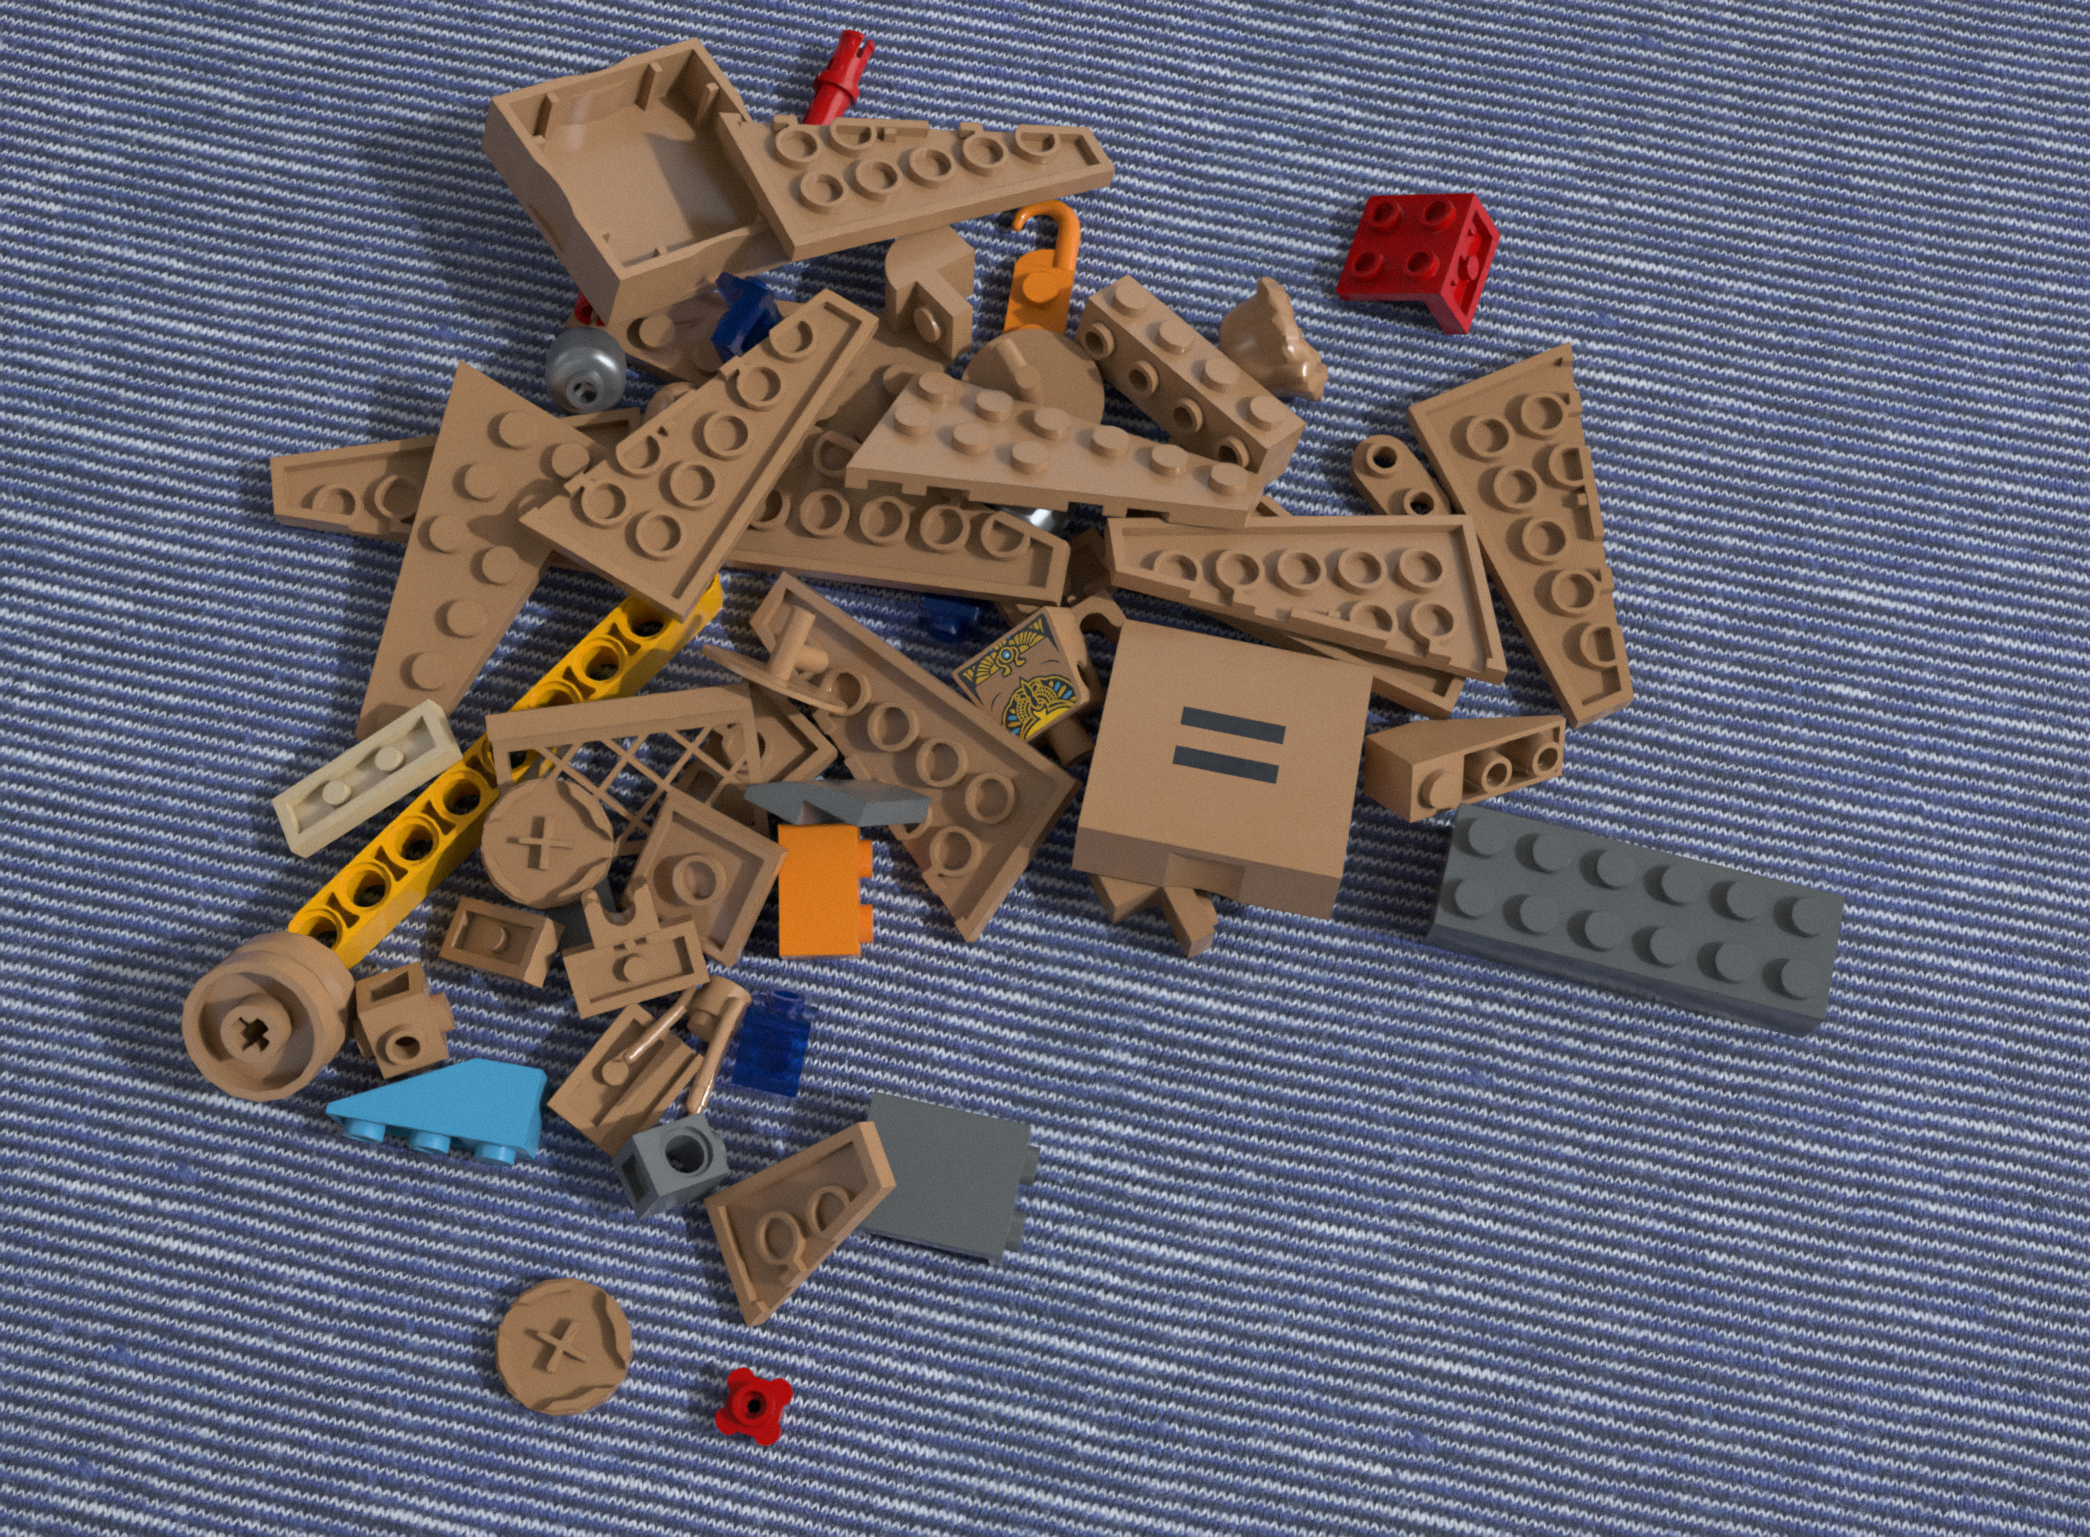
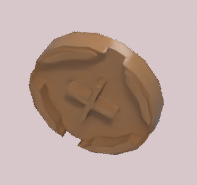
M545 778L527 780L503 793L487 813L481 837L482 846L480 845L481 860L493 885L517 904L541 911L568 908L581 901V895L585 890H596L606 878L615 852L613 826L600 802L578 784L565 780H546Z
M572 1277L545 1280L521 1293L509 1307L511 1309L505 1315L503 1323L499 1325L494 1340L496 1369L507 1391L531 1411L555 1418L584 1415L607 1402L625 1381L633 1357L632 1329L620 1304L596 1285Z

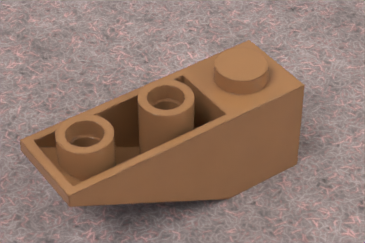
M1561 715L1423 720L1365 736L1364 794L1407 822L1412 823L1456 809L1460 802L1472 804L1561 776L1566 718Z

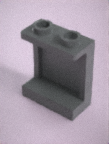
M874 1091L866 1122L873 1121L897 1186L849 1235L872 1239L873 1234L985 1258L989 1260V1265L1002 1267L1006 1250L1019 1252L1027 1215L1025 1212L1015 1210L1020 1185L1033 1187L1041 1148L1029 1145L1031 1126Z

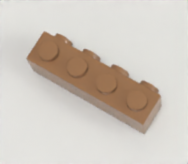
M1129 274L1088 297L1074 342L1080 345L1092 358L1104 379L1191 453L1222 463H1233L1247 471L1266 476L1265 486L1285 473L1306 426L1305 421Z

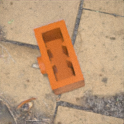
M850 823L778 824V844L789 850L779 871V956L783 960L862 959V943L874 942L873 904H861V878H873L872 839H860V828Z

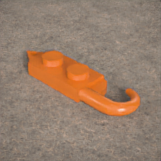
M1053 199L1020 207L1013 217L1011 228L1015 232H1019L1025 221L1036 215H1046L1053 218L1057 223L1058 233L1055 250L1040 249L1031 251L1021 256L1015 262L1003 334L1021 329H1043L1065 336L1081 230L1079 219L1073 209L1062 201Z

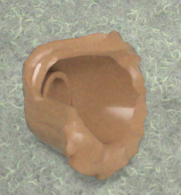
M1269 276L1262 277L1257 281V293L1234 306L1222 318L1219 329L1218 350L1276 398L1295 396L1306 399L1309 402L1322 401L1324 386L1329 378L1327 366L1321 362V355L1302 337V329L1297 327L1293 306H1291L1290 297L1285 292L1284 286L1278 285Z

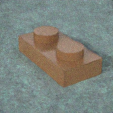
M462 896L438 957L459 966L542 988L566 926L547 917Z

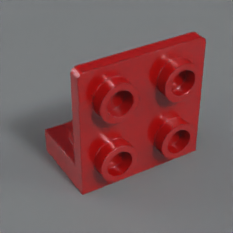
M1475 193L1373 195L1367 200L1336 287V293L1343 301H1424L1446 335H1468L1501 235Z

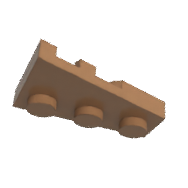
M745 677L741 679V682L751 681ZM752 688L764 783L812 781L838 758L837 749L788 699L787 701H781ZM742 722L714 726L711 730V736L702 749L728 770L731 769L745 751ZM697 757L692 765H688L675 787L704 803L724 777ZM746 760L735 776L750 786ZM729 782L710 807L744 826L755 824L752 803L743 799L745 793ZM767 811L769 818L773 813Z
M873 1121L858 1122L703 1199L747 1327L763 1324L897 1186Z

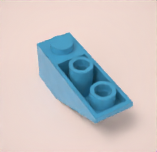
M474 1058L330 1102L325 1113L339 1126L344 1127L342 1135L350 1139L381 1144L384 1134L408 1138V1147L420 1152L448 1155L449 1147L454 1146L475 1150L473 1158L480 1162L512 1167L515 1157L535 1160L547 1110L545 1104L550 1097L552 1082L542 1069Z

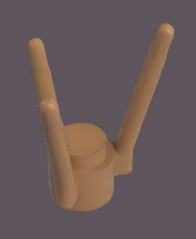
M709 975L710 982L702 984L700 989L694 986L683 989L676 1002L638 1038L622 1057L625 1063L632 1064L687 1013L690 1016L687 1028L701 1040L710 1043L686 1101L685 1108L689 1112L688 1116L703 1112L706 1108L729 1045L752 1005V998L747 991L735 982L717 975Z

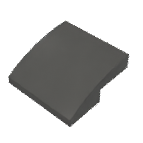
M861 779L762 783L747 786L743 798L794 825L846 821L856 827L924 822L932 798L894 784Z

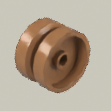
M285 930L257 934L237 947L221 963L198 979L185 1000L181 1030L188 1055L208 1081L231 1096L256 1102L287 1098L308 1085L321 1072L324 1065L331 1062L339 1054L353 1034L352 1022L357 1020L358 1017L356 987L353 976L334 951L311 936Z

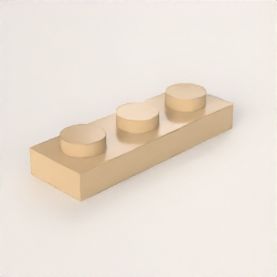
M427 699L271 799L291 852L305 859L451 767L463 759V755L442 707Z

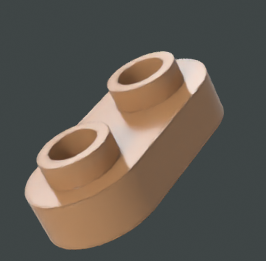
M1374 435L1366 438L1356 447L1350 465V479L1356 490L1376 515H1420L1415 513L1410 507L1415 502L1423 503L1429 508L1430 513L1425 515L1451 514L1450 502L1444 491L1402 441L1389 435ZM1381 456L1386 457L1392 462L1393 466L1390 468L1378 467L1373 459Z

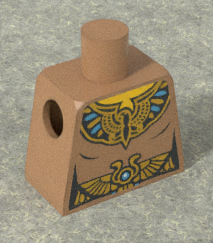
M1044 606L951 673L958 685L979 709L1029 745L1038 749L1049 742L1064 768L1072 767L1094 753L1095 744L1080 720L1105 703V693L1075 618L1069 608Z

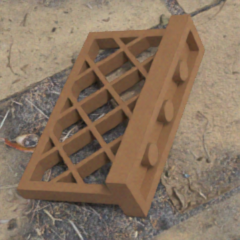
M749 681L485 715L488 742L492 741L499 798L504 792L519 785L512 778L509 752L535 749L556 765L546 780L557 779L562 771H564L592 792V796L595 799H601L630 821V824L614 843L615 852L613 857L640 854L646 839L626 841L636 827L649 835L652 827L642 819L664 791L669 792L677 789L670 783L692 754L696 755L724 777L704 802L709 807L729 782L744 793L746 792L749 785L735 776L746 760L750 786L764 783L754 714L755 706L751 687L752 683ZM742 722L745 751L730 770L699 748V745L714 726ZM704 727L693 742L678 732V730ZM666 732L687 749L665 778L634 756L650 734ZM638 736L628 750L613 740L615 738ZM600 740L622 758L603 783L597 786L572 767L569 762L585 742ZM573 744L563 758L547 748ZM628 762L659 785L637 815L605 792ZM752 803L755 824L746 825V827L764 837H770L767 810Z

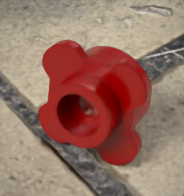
M741 1367L735 1369L727 1378V1385L730 1391L725 1407L719 1409L715 1415L716 1426L725 1435H733L739 1432L754 1437L755 1441L761 1446H770L781 1437L782 1430L779 1423L783 1416V1407L792 1401L793 1390L790 1384L783 1378L768 1381L755 1377L749 1368ZM752 1400H757L761 1404V1408L757 1413L748 1411V1404Z

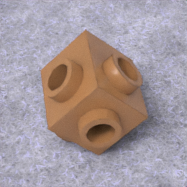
M420 961L356 981L357 1014L359 1019L352 1022L354 1035L363 1058L367 1059L375 1056L384 1079L402 1073L407 1075L418 1074L430 1069L438 1061L449 1058L446 1032L456 1029L454 1016L444 991L433 995Z

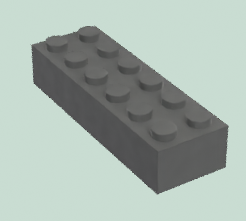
M1460 802L1448 825L1423 945L1803 1039L1825 1021L1845 896Z

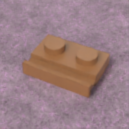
M637 1003L625 1006L545 1104V1106L595 1146H598L612 1159L632 1135L649 1130L655 1125L699 1070L704 1059L703 1056L693 1051L683 1043L682 1039L668 1029L632 1064L625 1063L622 1058L623 1054L657 1021Z

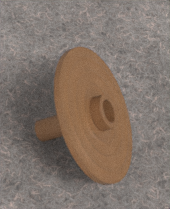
M1021 329L993 339L975 354L967 365L961 379L963 382L985 389L1003 391L1011 397L1046 408L1061 409L1068 415L1100 424L1103 416L1104 387L1096 364L1080 345L1070 338L1053 331Z
M792 605L767 664L715 645L705 644L703 646L702 653L705 656L751 680L752 688L781 701H787L788 697L836 713H845L848 708L845 702L834 695L791 674L794 668L816 674L821 673L826 669L829 661L825 650L804 644L816 618L815 614Z

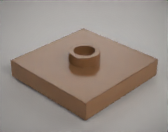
M674 789L669 791L665 797L617 906L627 910L633 900L630 886L632 878L637 875L646 877L658 922L691 913L702 953L730 968L737 963L789 850L686 793Z

